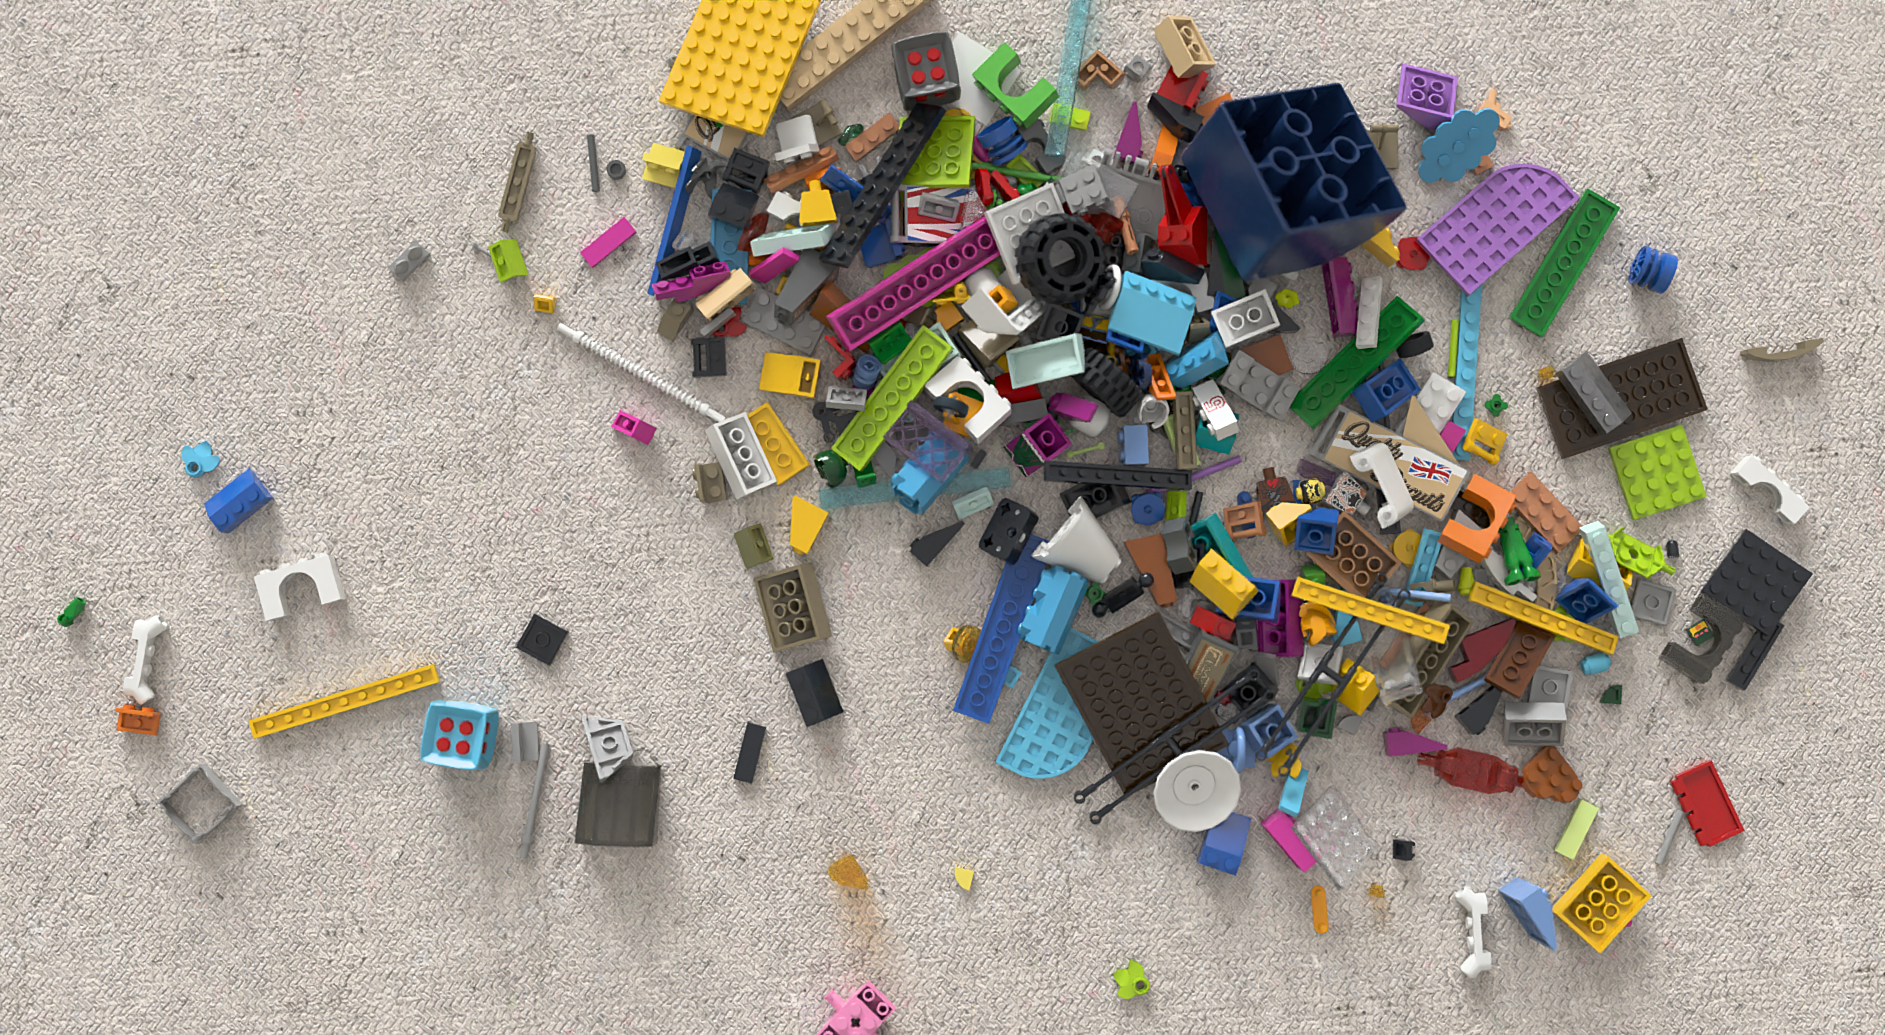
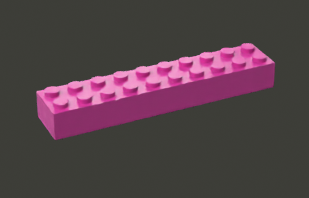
M985 215L827 315L826 318L845 349L853 350L1001 255Z

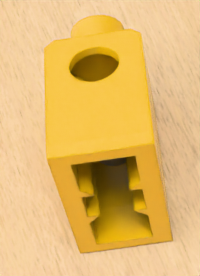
M820 180L809 181L810 191L802 192L799 220L801 227L833 222L834 224L838 223L829 190H821Z

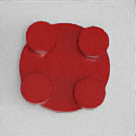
M1418 237L1402 238L1398 241V250L1400 252V260L1396 262L1398 268L1422 271L1427 267L1430 256L1415 241Z

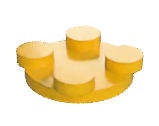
M1406 529L1389 545L1390 551L1394 553V556L1405 567L1413 565L1422 535L1413 529Z

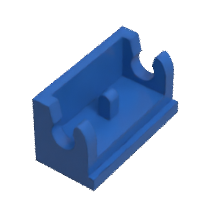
M1536 532L1525 543L1533 558L1532 565L1537 569L1552 551V543Z

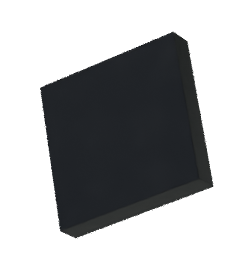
M534 614L516 648L551 666L569 632Z

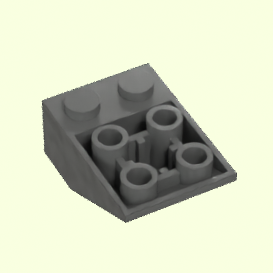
M1095 232L1098 237L1101 236L1104 244L1102 245L1103 253H1106V262L1103 263L1104 270L1114 264L1120 268L1121 274L1128 271L1144 277L1141 260L1147 249H1152V238L1146 234L1134 233L1139 251L1128 255L1121 233Z

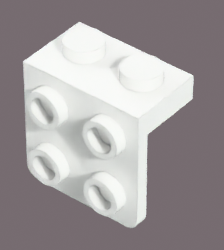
M803 115L776 125L782 149L781 152L775 153L776 161H784V164L795 162L796 158L801 157V159L812 157L813 153L820 152L810 115Z

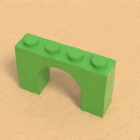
M1004 42L972 74L975 79L974 84L980 91L984 89L987 92V97L993 103L997 101L1000 104L999 108L1006 115L1010 113L1018 126L1023 125L1028 129L1059 98V94L1056 88L1045 78H1042L1029 92L1022 96L1011 97L1002 92L1004 79L1021 63L1018 54Z

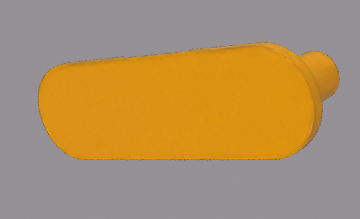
M1316 885L1311 889L1314 929L1317 933L1324 934L1329 929L1326 892L1322 886Z

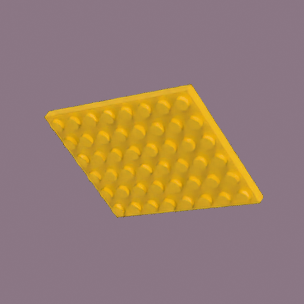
M701 0L660 95L659 103L764 137L821 0Z

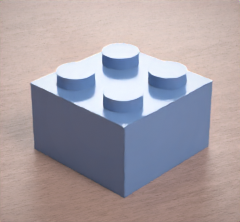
M1147 425L1123 426L1117 432L1118 444H1121V450L1118 451L1119 463H1122V466H1146L1149 464Z
M1279 704L1266 705L1239 725L1243 728L1244 734L1255 752L1262 748L1268 737L1272 736L1284 718L1285 714ZM1289 721L1286 722L1275 738V743L1267 753L1268 759L1298 737ZM1258 752L1259 758L1265 757L1263 752Z

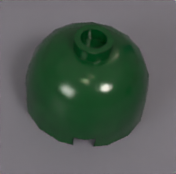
M825 450L813 456L815 459L813 460L821 478L827 479L828 483H826V486L829 489H833L843 483L847 475L846 466H848V462L832 450Z

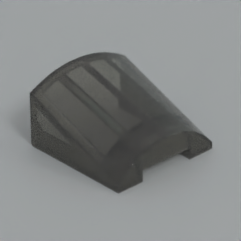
M584 762L574 843L611 847H653L657 844L661 766L623 765L605 781L600 783L595 764L593 762Z

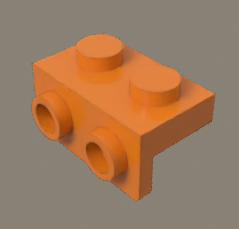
M123 704V707L116 708L115 712H119L118 731L158 735L161 712L154 711L153 707L135 709V705Z

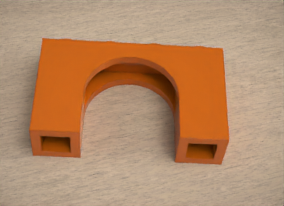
M1474 474L1462 498L1480 506L1487 512L1490 519V527L1484 530H1473L1449 519L1437 542L1480 564L1483 558L1487 559L1492 551L1490 545L1497 542L1500 536L1498 530L1499 528L1503 529L1508 521L1506 515L1507 513L1511 514L1515 508L1516 503L1513 501L1517 495Z

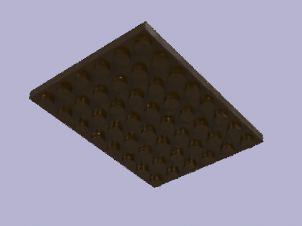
M1159 611L1054 664L1111 771L1150 745L1151 741L1175 724L1181 723L1208 704ZM1209 708L1182 727V730L1174 734L1172 738L1180 749L1184 751L1220 726ZM1220 732L1197 748V751L1217 752L1229 746V743L1223 732ZM1164 742L1155 749L1152 748L1114 775L1125 794L1165 766V763L1169 762L1176 755L1167 743ZM1156 777L1154 780L1146 784L1141 789L1155 783L1158 777Z

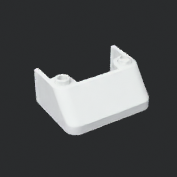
M1005 270L998 277V280L1004 287L1011 290L1019 303L1007 315L983 287L961 307L974 320L982 332L1018 335L1046 312L1048 303L1038 300L1034 296L1032 297L1030 291L1025 289L1021 282L1012 284L1009 274Z

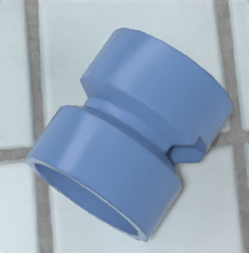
M868 354L858 359L851 378L852 383L857 388L865 390L873 388L882 367L878 358Z

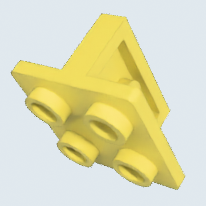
M653 143L650 154L644 152L642 160L646 163L642 178L649 182L675 188L685 151Z

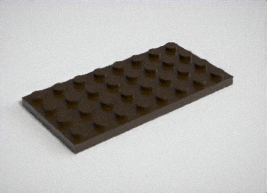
M1682 338L1598 366L1632 413L1623 423L1607 434L1599 435L1560 380L1536 387L1561 459L1708 410Z

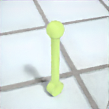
M1100 442L1096 446L1073 452L1067 451L1066 456L1072 458L1073 455L1096 449L1103 450L1105 444Z

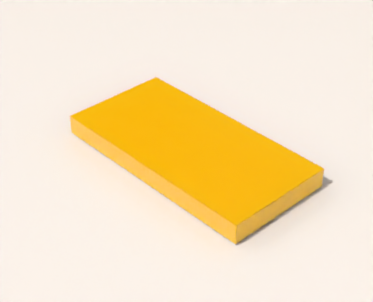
M768 402L747 415L774 473L778 486L810 466Z

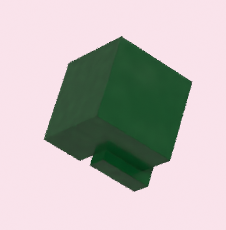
M1303 697L1298 706L1295 724L1297 730L1308 732L1330 699ZM1337 700L1334 701L1312 736L1332 739Z

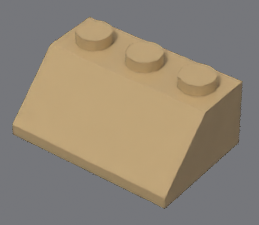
M1168 16L1154 29L1157 41L1161 44L1165 56L1170 61L1173 72L1178 78H1190L1201 73V71L1204 72L1217 65L1192 17Z
M741 268L732 270L730 272L731 275L726 280L713 288L708 294L704 293L697 298L698 302L695 305L709 322L728 307L732 309L756 290L753 282Z

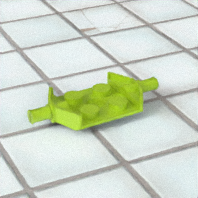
M1621 527L1612 535L1607 534L1618 564L1647 579L1661 571L1671 576L1674 574L1676 568L1664 562L1665 559L1661 545L1653 548L1622 532L1625 527Z

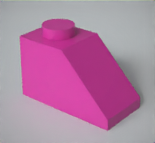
M621 410L611 426L649 445L657 429Z

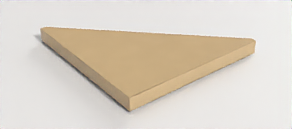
M1411 395L1402 436L1459 464L1415 396ZM1468 477L1465 479L1464 482L1469 483L1470 480L1468 479Z

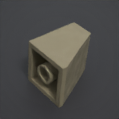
M968 320L964 321L959 325L960 329L957 332L984 370L994 364L1006 351L1015 348L1020 340L1018 335L982 332L974 320L970 322Z

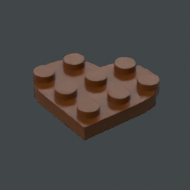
M1543 746L1524 766L1521 772L1524 773L1522 786L1532 798L1536 797L1543 800L1550 797L1554 802L1559 801L1566 804L1575 800L1579 790L1583 787L1582 782L1555 746Z

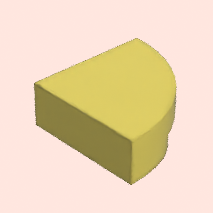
M955 866V878L958 884L969 891L974 871Z

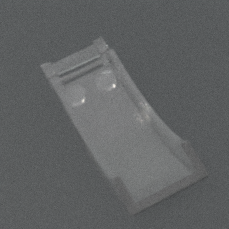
M1388 585L1380 587L1375 596L1370 599L1388 606H1392L1395 602ZM1358 618L1366 643L1368 644L1380 624ZM1385 626L1369 652L1382 702L1385 706L1391 705V702L1414 693H1423L1420 685L1417 665L1408 634ZM1411 684H1412V686H1410V687H1407V688H1405V689H1402V690H1399V691L1394 692V693H1392V694H1389V693L1392 692V691L1398 690V689H1400V688H1403V687H1405V686H1408V685H1411Z

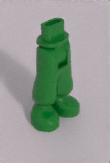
M1508 517L1504 528H1499L1498 530L1504 566L1510 571L1504 579L1505 586L1516 585L1523 580L1524 582H1531L1541 578L1540 571L1532 565L1533 558L1518 528L1519 525L1515 524L1513 517Z

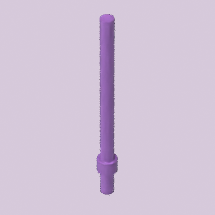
M1238 455L1192 473V481L1242 462L1241 458ZM1148 488L1146 492L1141 494L1153 492L1162 494L1169 491V489Z

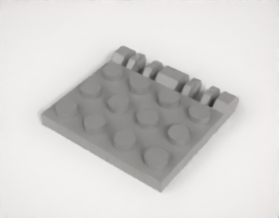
M1106 148L1098 173L1110 200L1106 201V205L1100 208L1094 207L1089 209L1090 220L1120 229L1119 223L1115 219L1116 212L1112 200L1117 197H1124L1127 212L1131 216L1130 223L1133 232L1136 234H1146L1153 240H1157L1158 226L1166 213L1161 180L1153 178L1157 170V163L1153 162L1148 177L1145 176L1149 163L1148 160L1136 157L1133 169L1129 171L1128 168L1132 156L1128 155L1126 157L1124 169L1116 167L1121 152L1116 151L1113 164L1109 165L1113 150Z

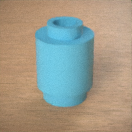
M1603 652L1586 656L1583 660H1580L1582 672L1584 675L1589 674L1590 676L1609 670L1611 665L1609 656Z

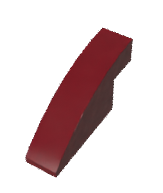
M1515 618L1506 619L1464 637L1459 648L1465 661L1447 668L1453 682L1459 683L1471 677L1494 659L1509 639L1516 623Z

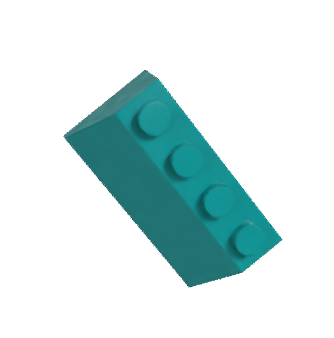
M1216 512L1191 525L1194 537L1191 538L1192 545L1204 543L1207 553L1211 549L1214 550L1241 575L1253 577Z

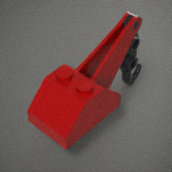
M1177 164L1161 165L1159 176L1166 213L1158 226V247L1160 250L1167 251L1196 266L1207 265V209L1203 206L1192 207L1181 185L1188 184L1191 181L1185 166Z

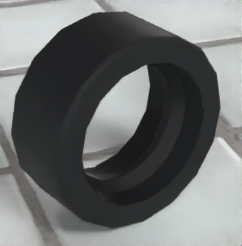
M1423 331L1411 334L1396 349L1398 357L1409 358L1431 350L1434 344L1430 332Z

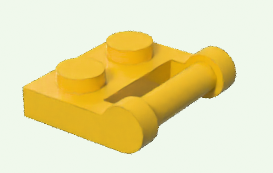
M1474 418L1462 449L1486 459L1489 464L1494 466L1499 462V454L1508 434L1480 419ZM1476 440L1491 448V452L1489 453L1477 447L1474 441Z

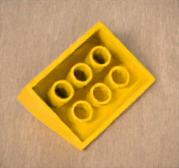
M1600 854L1552 907V913L1601 954L1652 895L1609 856Z

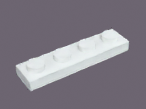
M1381 276L1362 278L1356 347L1358 349L1377 347L1383 282Z

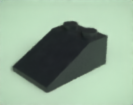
M1078 484L1060 493L1067 512L1080 496L1096 519L1131 503L1123 486Z

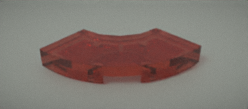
M761 212L751 219V225L749 228L744 229L740 237L737 250L752 251L750 241L766 232L769 219L768 213Z

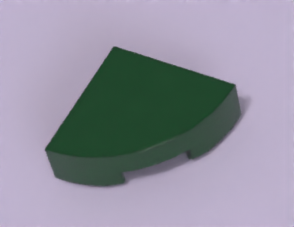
M1614 685L1606 689L1601 696L1600 703L1621 704L1622 685Z

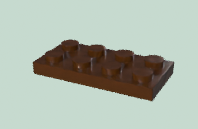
M1519 620L1484 681L1519 700L1556 635Z

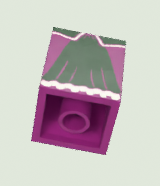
M1048 413L1003 448L1026 478L1041 468L1043 462L1051 461L1072 445V443L1051 414Z

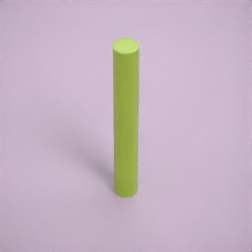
M1459 320L1451 321L1448 377L1456 376Z

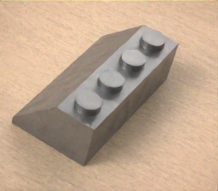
M1587 351L1555 372L1599 435L1609 433L1632 414Z

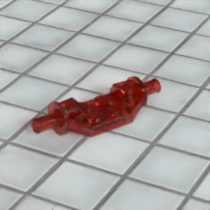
M1459 747L1445 751L1439 750L1436 756L1419 753L1418 757L1426 760L1417 759V764L1434 767V775L1440 776L1452 786L1487 794L1505 791L1512 793L1515 787L1523 788L1522 783L1524 779L1523 776L1518 775V768L1515 766L1511 767L1494 755Z

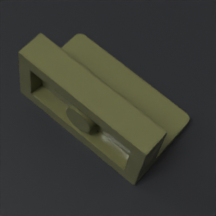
M761 523L734 533L746 569L774 559Z

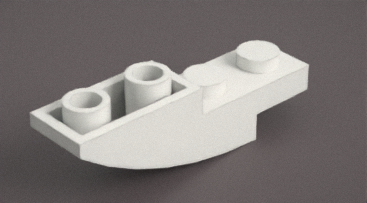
M1490 545L1492 551L1487 559L1483 558L1480 564L1486 570V574L1492 577L1494 585L1502 592L1512 596L1516 594L1525 601L1533 602L1537 595L1533 593L1534 590L1529 585H1523L1520 582L1516 585L1505 586L1504 579L1509 573L1504 566L1503 555L1495 553L1493 551L1494 548Z

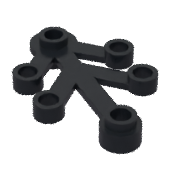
M818 402L814 405L812 414L815 419L821 421L824 441L832 443L835 440V435L831 432L828 419L836 424L840 437L849 425V421H852L858 411L837 416L832 412L841 409L827 408L825 402ZM820 408L825 409V413L823 415H820L818 413V410ZM827 434H832L833 439L831 441L826 440Z

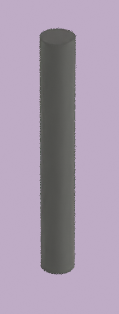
M594 134L587 135L592 192H600Z

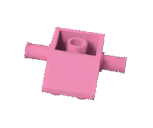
M869 980L857 989L847 1001H843L832 989L824 999L836 1011L816 1035H878L876 1029L897 1007ZM852 1018H859V1024H854Z

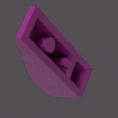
M1134 101L1113 156L1114 159L1116 151L1121 152L1119 161L1124 163L1126 157L1131 155L1132 158L1129 164L1131 166L1134 165L1136 157L1141 158L1143 151L1140 150L1142 140L1137 102Z
M1056 392L1050 398L1048 410L1065 420L1091 423L1099 405L1065 393Z
M1400 727L1388 728V732H1383L1385 752L1390 757L1448 749L1445 744L1400 730Z

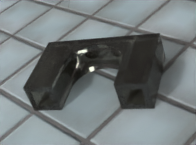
M1699 594L1689 610L1704 619L1711 626L1714 634L1711 648L1706 653L1697 656L1676 642H1668L1658 658L1695 683L1704 684L1711 679L1713 675L1711 672L1715 666L1722 662V655L1732 646V640L1735 635L1739 634L1743 629L1745 619L1709 595Z

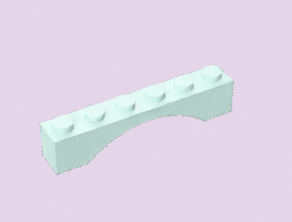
M1596 521L1580 527L1585 547L1595 566L1602 589L1618 605L1616 609L1608 612L1613 632L1620 638L1639 632L1605 526Z

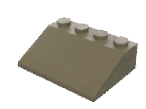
M812 562L753 578L773 653L832 636Z

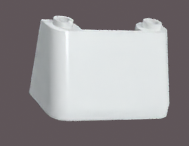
M1376 443L1349 455L1354 467L1358 471L1365 472L1373 469L1387 499V502L1382 504V508L1378 511L1377 515L1382 529L1394 524L1412 512L1414 508L1413 500L1387 445Z

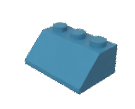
M1219 330L1181 350L1179 355L1174 354L1170 357L1165 368L1172 385L1183 389L1229 364Z

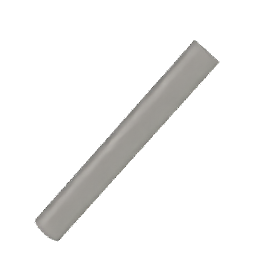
M1677 809L1655 861L1659 865L1663 866L1684 815L1683 811Z

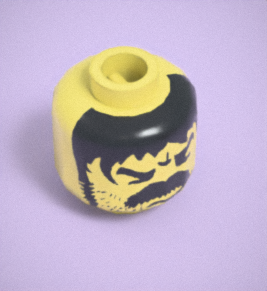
M1316 478L1300 481L1299 488L1295 489L1297 499H1301L1302 503L1306 505L1320 503L1322 498L1325 497L1324 484Z

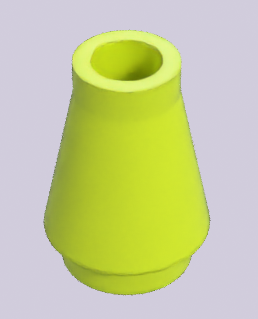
M1470 567L1461 568L1457 588L1460 596H1469L1475 582L1472 568Z

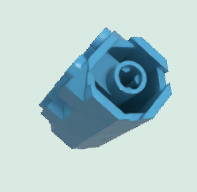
M945 429L943 432L937 433L931 431L925 443L916 448L914 452L916 455L915 460L907 459L901 471L892 476L890 480L892 483V495L894 497L898 495L900 497L898 502L913 514L919 512V515H923L969 461L970 456L966 442L957 440L950 431Z
M1055 565L1054 568L1042 571L1039 586L1033 592V598L1036 599V603L1026 608L1024 621L1019 625L1017 633L1021 634L1020 639L1059 655L1089 584L1087 583L1088 579L1082 577V575L1066 571V569Z

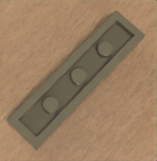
M1193 391L1175 392L1176 399L1172 400L1176 469L1197 468Z

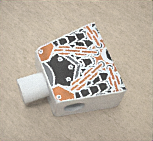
M1345 471L1338 476L1321 501L1322 504L1339 510V512L1345 511L1349 515H1352L1356 510L1365 516L1371 507L1362 501L1367 492Z

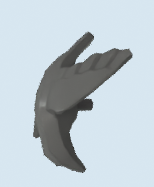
M707 158L702 159L692 169L693 175L685 186V192L691 194L696 184L702 181L704 182L708 197L712 199V189H716L717 174L715 171L719 168L727 167V165L719 159L707 162Z

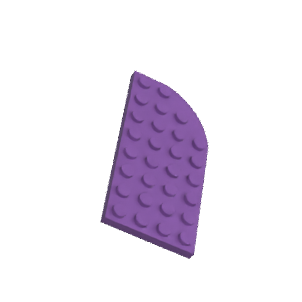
M1533 164L1508 165L1489 175L1415 241L1468 297L1580 197L1559 175L1547 168Z

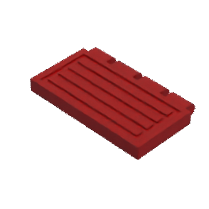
M1707 760L1675 775L1676 779L1670 782L1676 795L1683 793L1682 796L1678 797V801L1684 813L1691 811V813L1686 815V818L1692 830L1699 829L1694 835L1700 846L1707 845L1711 847L1745 831L1712 760Z

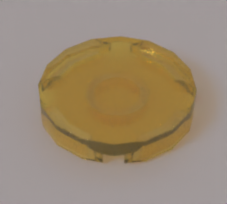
M964 625L957 631L952 642V653L956 660L962 663H968L971 660L981 633L978 627Z

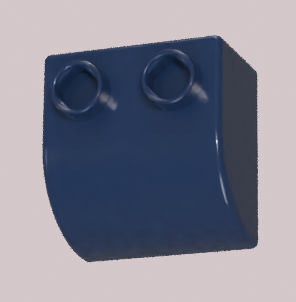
M1340 83L1222 101L1181 154V160L1195 185L1196 193L1204 203L1228 250L1231 262L1237 268L1241 278L1246 282L1300 271L1329 262L1377 235L1407 209L1400 191Z

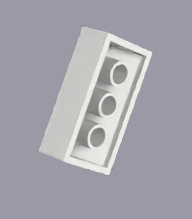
M746 412L715 423L705 430L736 500L777 482Z

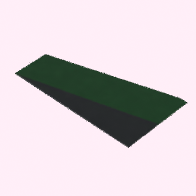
M1214 226L1207 296H1216V292L1220 291L1233 298L1243 299L1245 298L1243 279L1231 262L1228 250Z

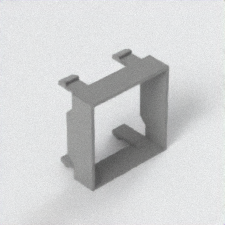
M206 763L200 764L196 769L192 768L185 775L186 778L166 796L164 794L156 801L183 834L191 839L190 841L195 844L201 843L243 805ZM203 770L211 783L234 806L226 807L220 813L223 817L207 832L196 834L167 801L198 772Z

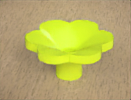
M1283 289L1276 294L1275 298L1279 306H1285L1287 309H1290L1294 305L1299 304L1296 291Z

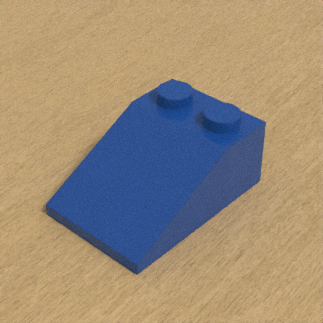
M1399 358L1362 382L1352 393L1371 423L1387 416L1410 399L1411 395L1414 396L1421 391L1402 359Z
M1576 578L1565 584L1554 599L1575 620L1585 624L1618 607L1590 578Z
M1232 812L1225 821L1212 829H1207L1196 861L1199 864L1236 876L1242 860L1251 818Z

